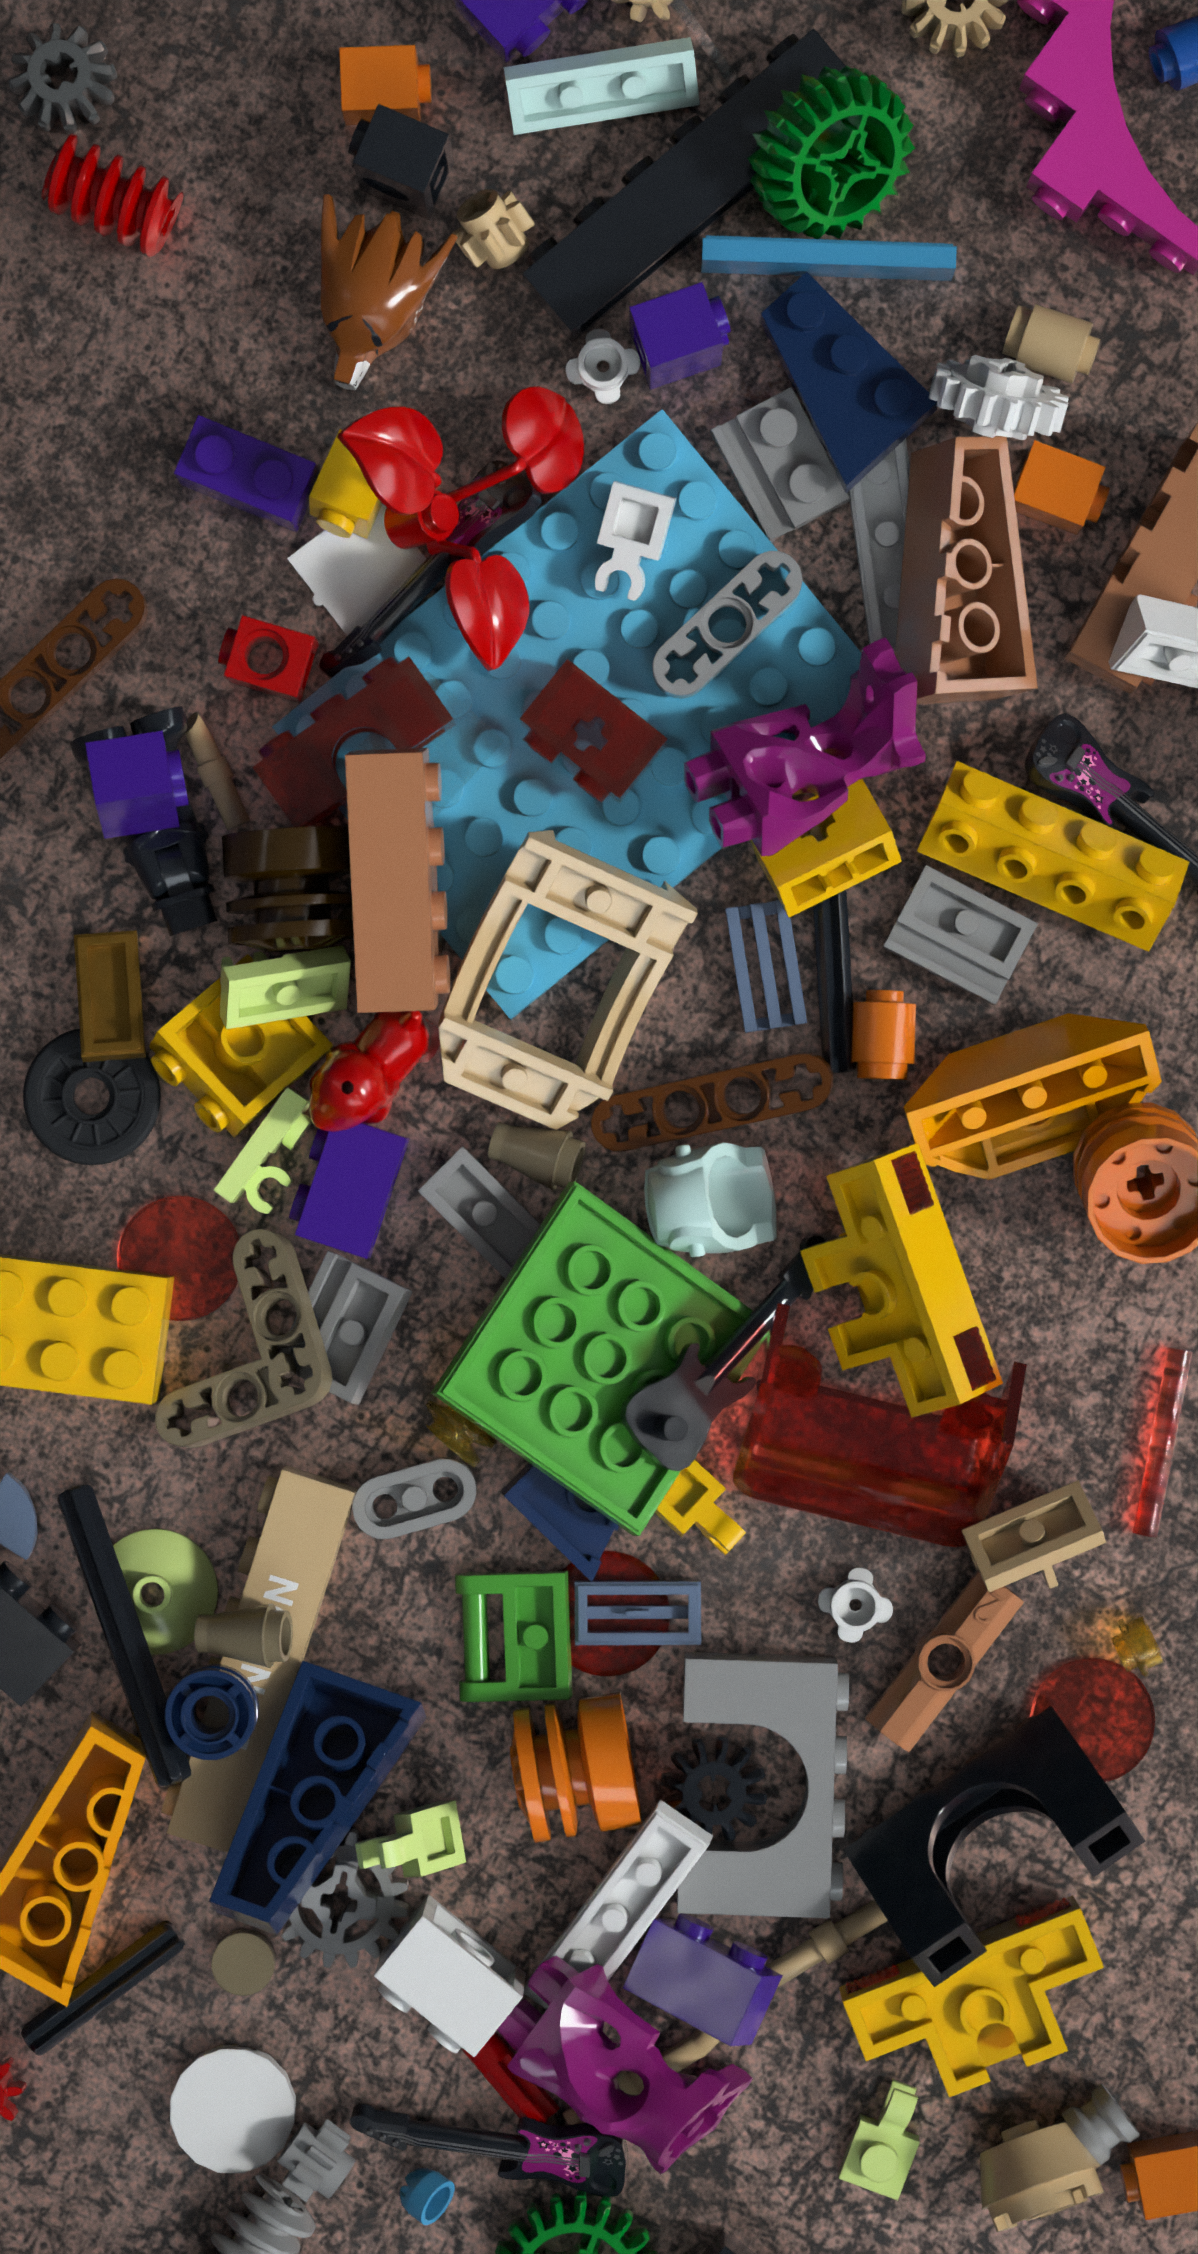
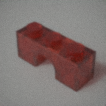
M393 656L382 661L362 677V680L367 685L365 688L348 700H345L341 693L333 696L310 714L315 722L295 737L287 730L270 740L258 751L263 760L254 765L253 769L294 827H313L347 802V789L338 776L336 760L342 745L351 737L361 733H374L390 741L395 749L424 748L456 725L453 717L410 657H407L399 664Z

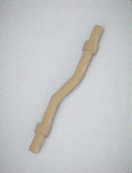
M872 1900L835 1924L829 1919L809 1931L810 1939L767 1964L766 1967L783 1975L777 1987L779 1988L823 1960L829 1965L849 1952L847 1948L849 1944L888 1920L876 1901ZM696 2029L690 2036L665 2050L661 2055L665 2063L678 2073L706 2056L720 2041ZM621 2071L617 2077L620 2089L627 2094L638 2095L644 2089L643 2080L636 2073ZM572 2108L563 2112L569 2125L586 2123L579 2119Z

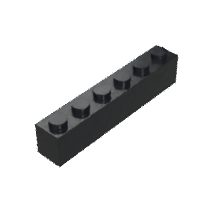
M814 28L800 40L795 34H791L781 41L766 57L770 64L766 69L752 80L746 74L736 79L718 97V101L722 106L704 121L698 115L686 121L670 137L669 141L674 145L656 161L650 156H646L636 163L621 179L625 185L621 191L608 202L602 196L591 201L573 219L577 228L559 243L554 237H550L535 248L525 259V263L529 268L522 273L524 287L572 343L755 190L750 179L756 171L752 169L748 157L761 149L757 145L753 133L767 129L769 121L764 110L777 111L783 104L781 90L797 92L800 86L801 75L818 79L824 66L836 69L839 72L846 66Z

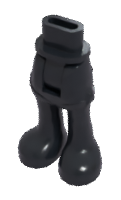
M178 706L136 719L130 723L133 735L163 731L166 750L171 751L177 750V744L187 731L188 723L184 707ZM115 726L84 735L71 741L69 744L73 756L78 763L89 767L85 743L125 737L127 734L124 726ZM189 798V805L177 807L180 827L126 835L127 846L123 849L125 862L135 868L150 897L156 899L151 904L153 911L161 910L169 936L218 921L209 894L216 892L213 884L207 883L210 881L205 843L209 833L206 830V826L197 821Z

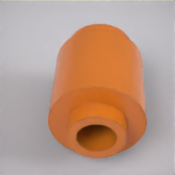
M866 990V1002H853L851 1062H857V1078L907 1080L908 1065L914 1064L916 1004L904 1003V991Z

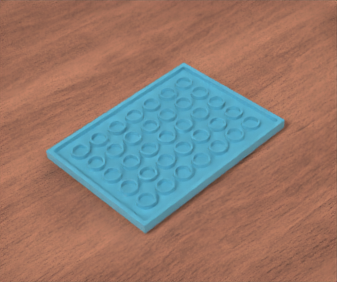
M661 409L575 479L568 487L564 488L538 509L529 520L505 536L481 557V559L492 555H501L508 559L520 573L529 596V617L526 628L499 668L488 671L474 655L451 613L444 586L408 615L380 644L382 650L379 654L363 664L343 668L273 725L272 728L347 820L345 755L355 750L428 748L429 763H440L442 781L441 801L432 802L434 827H442L444 833V865L437 866L438 891H445L447 898V929L441 930V935L460 959L463 960L484 912L528 832L553 830L555 840L658 887L662 886L664 880L673 888L722 849L712 832L709 822V808L729 801L725 793L699 803L695 802L685 786L684 763L710 751V731L733 722L806 704L811 711L808 721L811 728L832 718L841 710L850 691V676L859 670L861 652L802 581L801 590L795 602L696 695L683 699L673 698L658 688L653 678V660L658 649L756 556L767 551H778L669 416ZM613 481L677 498L660 560L657 561L643 556L641 558L640 566L645 574V587L641 596L635 601L627 599L631 587V579L626 572L616 570L610 575L606 591H598L595 588V577L598 569L603 563L612 559L614 548L597 544ZM766 567L761 568L758 572L762 577V583L750 597L747 596L742 586L733 593L744 599L752 607L757 620L762 619L768 613L757 607L759 601L771 591L777 592L780 596L788 592L784 585L788 572L782 567L775 572L768 570ZM723 607L716 610L708 622L712 636L724 643L738 640L746 630V622L743 615L731 607ZM694 630L687 636L688 639L697 643L696 648L682 659L678 658L674 653L666 658L670 665V670L665 677L671 683L680 678L686 680L688 684L693 682L697 677L693 674L692 667L703 654H707L712 664L722 657L705 646L698 630ZM781 733L774 736L792 741L796 738L793 733ZM528 903L505 946L486 991L508 1018L512 1020L608 942L609 939Z

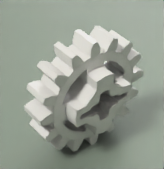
M978 355L971 356V359L965 360L964 364L953 360H947L946 364L937 363L929 394V399L937 401V407L954 410V419L972 427V432L991 438L1002 436L1018 440H1025L1027 435L1033 436L1034 431L1046 436H1051L1052 431L1060 433L1069 404L1068 396L1059 394L1060 389L1057 387L1042 385L1044 376L1031 372L1025 368L1024 363L1008 358L992 359Z

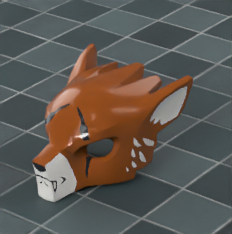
M323 194L321 221V313L326 329L336 343L333 378L336 385L344 389L356 390L374 360L398 346L410 335L422 313L426 294L432 288L441 267L458 238L455 234H450L424 265L423 254L425 244L422 242V236L417 231H414L409 241L405 242L401 230L400 213L391 211L390 214L387 213L378 225L367 232L365 228V215H355L342 238L339 239L334 199L329 194Z

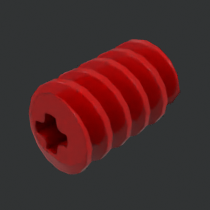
M71 133L58 149L45 177L41 198L45 200L48 197L49 210L59 216L71 208V219L75 224L83 226L94 218V230L97 234L104 237L110 235L117 228V241L125 247L132 246L140 238V252L149 258L155 256L163 248L176 222L184 198L183 192L179 193L174 200L168 198L169 178L164 175L151 189L146 188V167L142 165L128 179L123 177L124 159L123 156L118 154L105 168L99 166L101 148L97 144H94L82 158L77 156L78 137Z

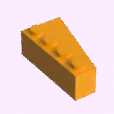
M91 1711L0 1859V1969L66 2007L70 2000L78 1968L88 1943L91 1927L108 1880L116 1848L122 1835L146 1759L140 1738Z

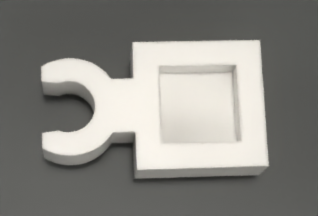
M613 481L597 544L614 548L612 559L603 563L596 573V590L606 591L610 575L616 570L626 572L631 579V587L627 599L635 601L641 596L645 587V574L640 566L641 558L643 556L657 561L660 560L677 498Z

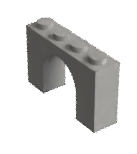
M684 1652L683 1722L748 1724L761 1726L776 1732L785 1738L801 1757L805 1766L806 1786L801 1805L794 1817L787 1825L773 1835L750 1842L711 1841L708 1848L677 1888V1913L830 1918V1902L842 1901L843 1862H832V1838H844L845 1799H834V1774H846L847 1736H836V1711H848L849 1673H838V1663L835 1656Z

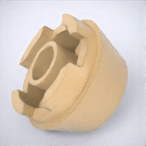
M1037 2120L1014 2126L1001 2132L1004 2143L980 2154L982 2210H989L996 2232L1014 2228L1018 2222L1023 2220L1030 2221L1039 2217L1044 2218L1088 2201V2197L1104 2193L1096 2169L1101 2165L1079 2141L1066 2122L1043 2129L1039 2128Z

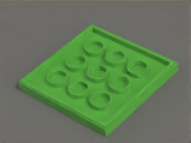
M576 1181L568 1182L435 1385L431 1394L629 1534L640 1536L681 1471L663 1468L633 1440L622 1423L620 1417L621 1406L626 1398L638 1388L665 1376L676 1365L685 1344H699L700 1349L697 1355L699 1363L703 1365L753 1310L668 1248L657 1245L653 1237ZM770 1330L727 1375L731 1382H738Z

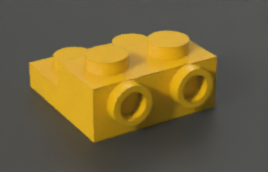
M247 954L235 965L251 963L253 959ZM219 978L160 1028L149 1047L155 1053L151 1057V1063L160 1077L172 1086H177L182 1082L196 1096L198 1101L194 1104V1108L203 1123L217 1133L225 1128L235 1138L271 1107L287 1087L294 1084L319 1062L334 1045L307 1016L226 1029L220 1017L221 984Z

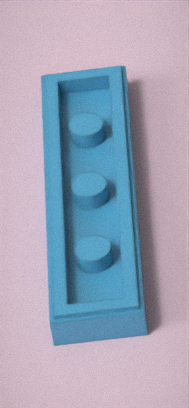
M706 235V238H703L701 273L802 276L807 272L811 276L952 281L956 270L957 246L947 243Z

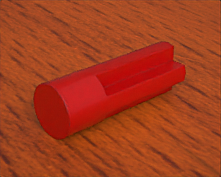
M496 2031L475 2057L462 2048L464 2054L519 2118L529 2117L545 2124L549 2117L559 2110V2106L544 2088L513 2074L507 2066L515 2054Z

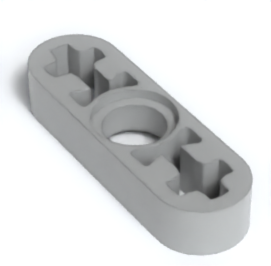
M767 551L756 556L658 649L653 660V678L658 688L666 695L679 699L689 698L700 692L795 602L802 586V572L798 563L790 555L781 551ZM766 567L768 570L775 572L782 567L788 572L784 581L788 592L780 596L777 592L771 591L759 601L757 607L768 613L762 619L757 620L752 607L744 599L733 593L742 586L747 596L750 597L762 583V577L758 572L761 568ZM720 608H734L745 619L746 630L741 638L734 642L724 643L718 641L710 633L709 619ZM694 630H698L705 646L722 657L712 664L707 654H703L692 667L693 674L697 677L693 682L688 684L686 680L680 678L671 683L665 677L670 670V665L666 658L674 653L678 658L682 659L696 648L697 643L688 639L687 636Z

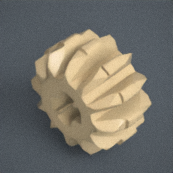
M902 0L901 4L902 14L917 17L909 30L913 38L922 37L931 31L933 35L929 45L930 52L937 54L942 48L943 41L949 40L952 41L954 55L959 58L965 55L967 37L981 49L988 46L990 36L987 28L1001 29L1006 19L1002 11L996 7L1006 4L1008 0H964L963 4H960L958 12L950 11L945 7L947 0Z

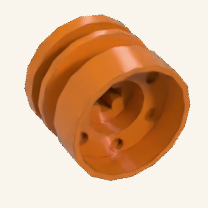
M1151 1102L1125 1103L1100 1114L1082 1132L1073 1153V1181L1098 1240L1116 1256L1140 1264L1167 1263L1192 1252L1198 1246V1137L1193 1127L1174 1110ZM1147 1165L1145 1166V1176L1136 1178V1167Z
M620 1692L579 1699L576 1729L565 1730L555 1703L545 1704L544 1707L546 1734L536 1735L529 1707L513 1710L514 1728L510 1746L512 1773L518 1805L531 1827L535 1843L551 1840L549 1811L560 1809L566 1837L576 1836L578 1806L591 1805L596 1823L601 1832L642 1825L635 1770Z

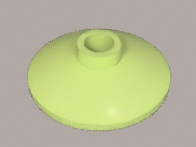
M166 1529L140 1530L116 1542L113 1547L150 1653L152 1655L167 1654L191 1644L194 1641L195 1624L198 1615H213L218 1601L217 1576L206 1553L190 1538ZM154 1582L163 1588L164 1599L161 1604L149 1605L143 1600L141 1592L146 1583Z

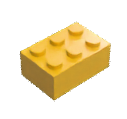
M0 1254V1386L150 1405L159 1401L175 1276Z

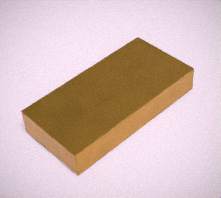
M137 930L74 935L81 1057L83 1062L146 1058Z

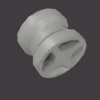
M1102 2083L1091 2091V2099L1082 2107L1071 2106L1062 2113L1063 2118L1073 2133L1100 2165L1110 2159L1111 2149L1120 2142L1131 2143L1140 2136L1132 2121Z

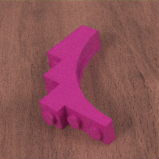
M1018 0L1019 7L1034 20L1042 24H1048L1051 20L1059 26L1024 74L1019 90L1027 95L1024 100L1027 106L1040 117L1050 122H1055L1059 118L1066 123L1064 129L1031 173L1026 187L1035 193L1032 196V201L1051 217L1062 220L1066 215L1076 223L1092 203L1101 209L1098 217L1109 228L1123 236H1129L1133 232L1152 246L1149 250L1150 255L1162 266L1175 273H1180L1182 269H1185L1194 276L1198 270V226L1176 207L1149 172L1126 126L1113 77L1110 26L1114 0Z

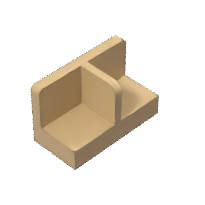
M1079 1480L962 1530L976 1570H979L988 1592H992L1041 1571L1049 1589L1058 1586V1582L1052 1567L1053 1565L1106 1543L1103 1530Z

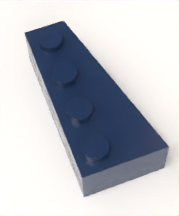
M302 1661L209 1900L218 1914L275 1935L280 1932L427 1719L421 1702Z

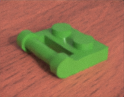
M568 1571L465 1572L455 1574V1593L462 1594L465 1680L459 1681L460 1701L570 1700L573 1697ZM487 1594H503L506 1679H490Z

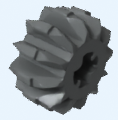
M52 23L49 27L50 41L44 44L37 34L33 32L28 33L26 40L33 54L28 55L22 52L13 54L11 58L13 65L23 73L15 75L8 82L13 93L24 95L18 104V108L24 117L32 116L39 112L38 125L47 132L54 127L58 118L61 117L66 133L74 134L77 130L75 116L83 113L86 120L90 124L95 125L100 121V118L92 104L94 102L103 105L113 104L115 96L103 84L110 83L116 79L117 71L113 64L102 62L108 54V49L102 41L92 42L87 45L88 33L84 27L77 26L72 30L68 39L65 40L60 24ZM70 68L76 80L74 83L63 81L59 89L56 90L50 78L53 74L63 76L67 69Z

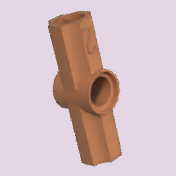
M977 1570L934 1628L919 1639L914 1654L871 1708L865 1719L896 1745L910 1752L956 1690L962 1688L970 1681L976 1664L1024 1601L1006 1586L988 1592L981 1574ZM941 1644H952L958 1647L961 1652V1662L958 1668L948 1675H937L931 1672L927 1665L930 1652Z

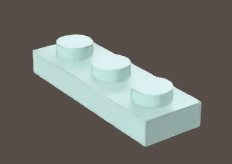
M691 37L503 67L514 135L700 105Z

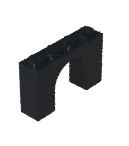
M1052 1706L1037 1716L1027 1718L1021 1722L1014 1732L985 1752L975 1754L969 1758L962 1768L933 1788H928L917 1794L910 1804L881 1824L869 1827L861 1834L858 1840L843 1849L908 1954L934 1988L987 1952L983 1943L958 1907L950 1886V1872L954 1856L964 1839L980 1824L995 1816L1010 1812H1029L1045 1817L1059 1828L1093 1878L1146 1842Z

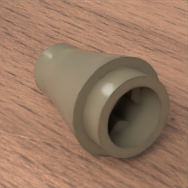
M499 1122L490 1140L488 1158L500 1161L550 1190L555 1191L558 1186L565 1188L568 1182L577 1180L584 1160L586 1143L585 1141L573 1138V1132L569 1130L511 1126Z
M274 1604L213 1615L199 1614L197 1617L194 1641L198 1653H213L271 1668L274 1662H287L291 1653L293 1626L290 1612L276 1610Z

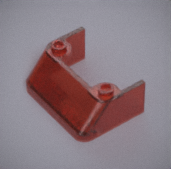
M778 1303L761 1357L756 1384L753 1389L733 1472V1482L736 1488L743 1494L760 1501L942 1546H966L962 1530L985 1521L1014 1446L1027 1364L1014 1361L1001 1398L983 1393L960 1405L943 1409L941 1415L926 1413L911 1418L908 1407L820 1386L823 1369L819 1360L800 1346L782 1344L790 1306Z

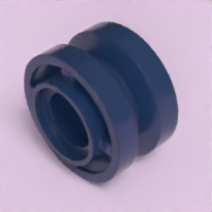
M221 1664L204 1665L186 1674L172 1690L165 1708L166 1727L174 1743L186 1754L202 1760H218L237 1752L253 1733L259 1717V1700L252 1683L238 1670ZM205 1696H215L223 1700L229 1710L228 1723L218 1728L204 1725L196 1714L197 1701Z

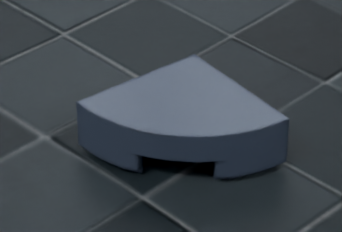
M8 1472L0 1482V1544L27 1560L34 1550L38 1537L36 1511L27 1488L18 1478Z

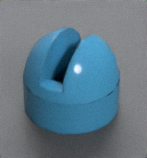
M417 2168L405 2177L408 2186L400 2188L399 2196L403 2208L409 2215L423 2225H430L449 2206L454 2195L455 2185L438 2171L429 2168Z

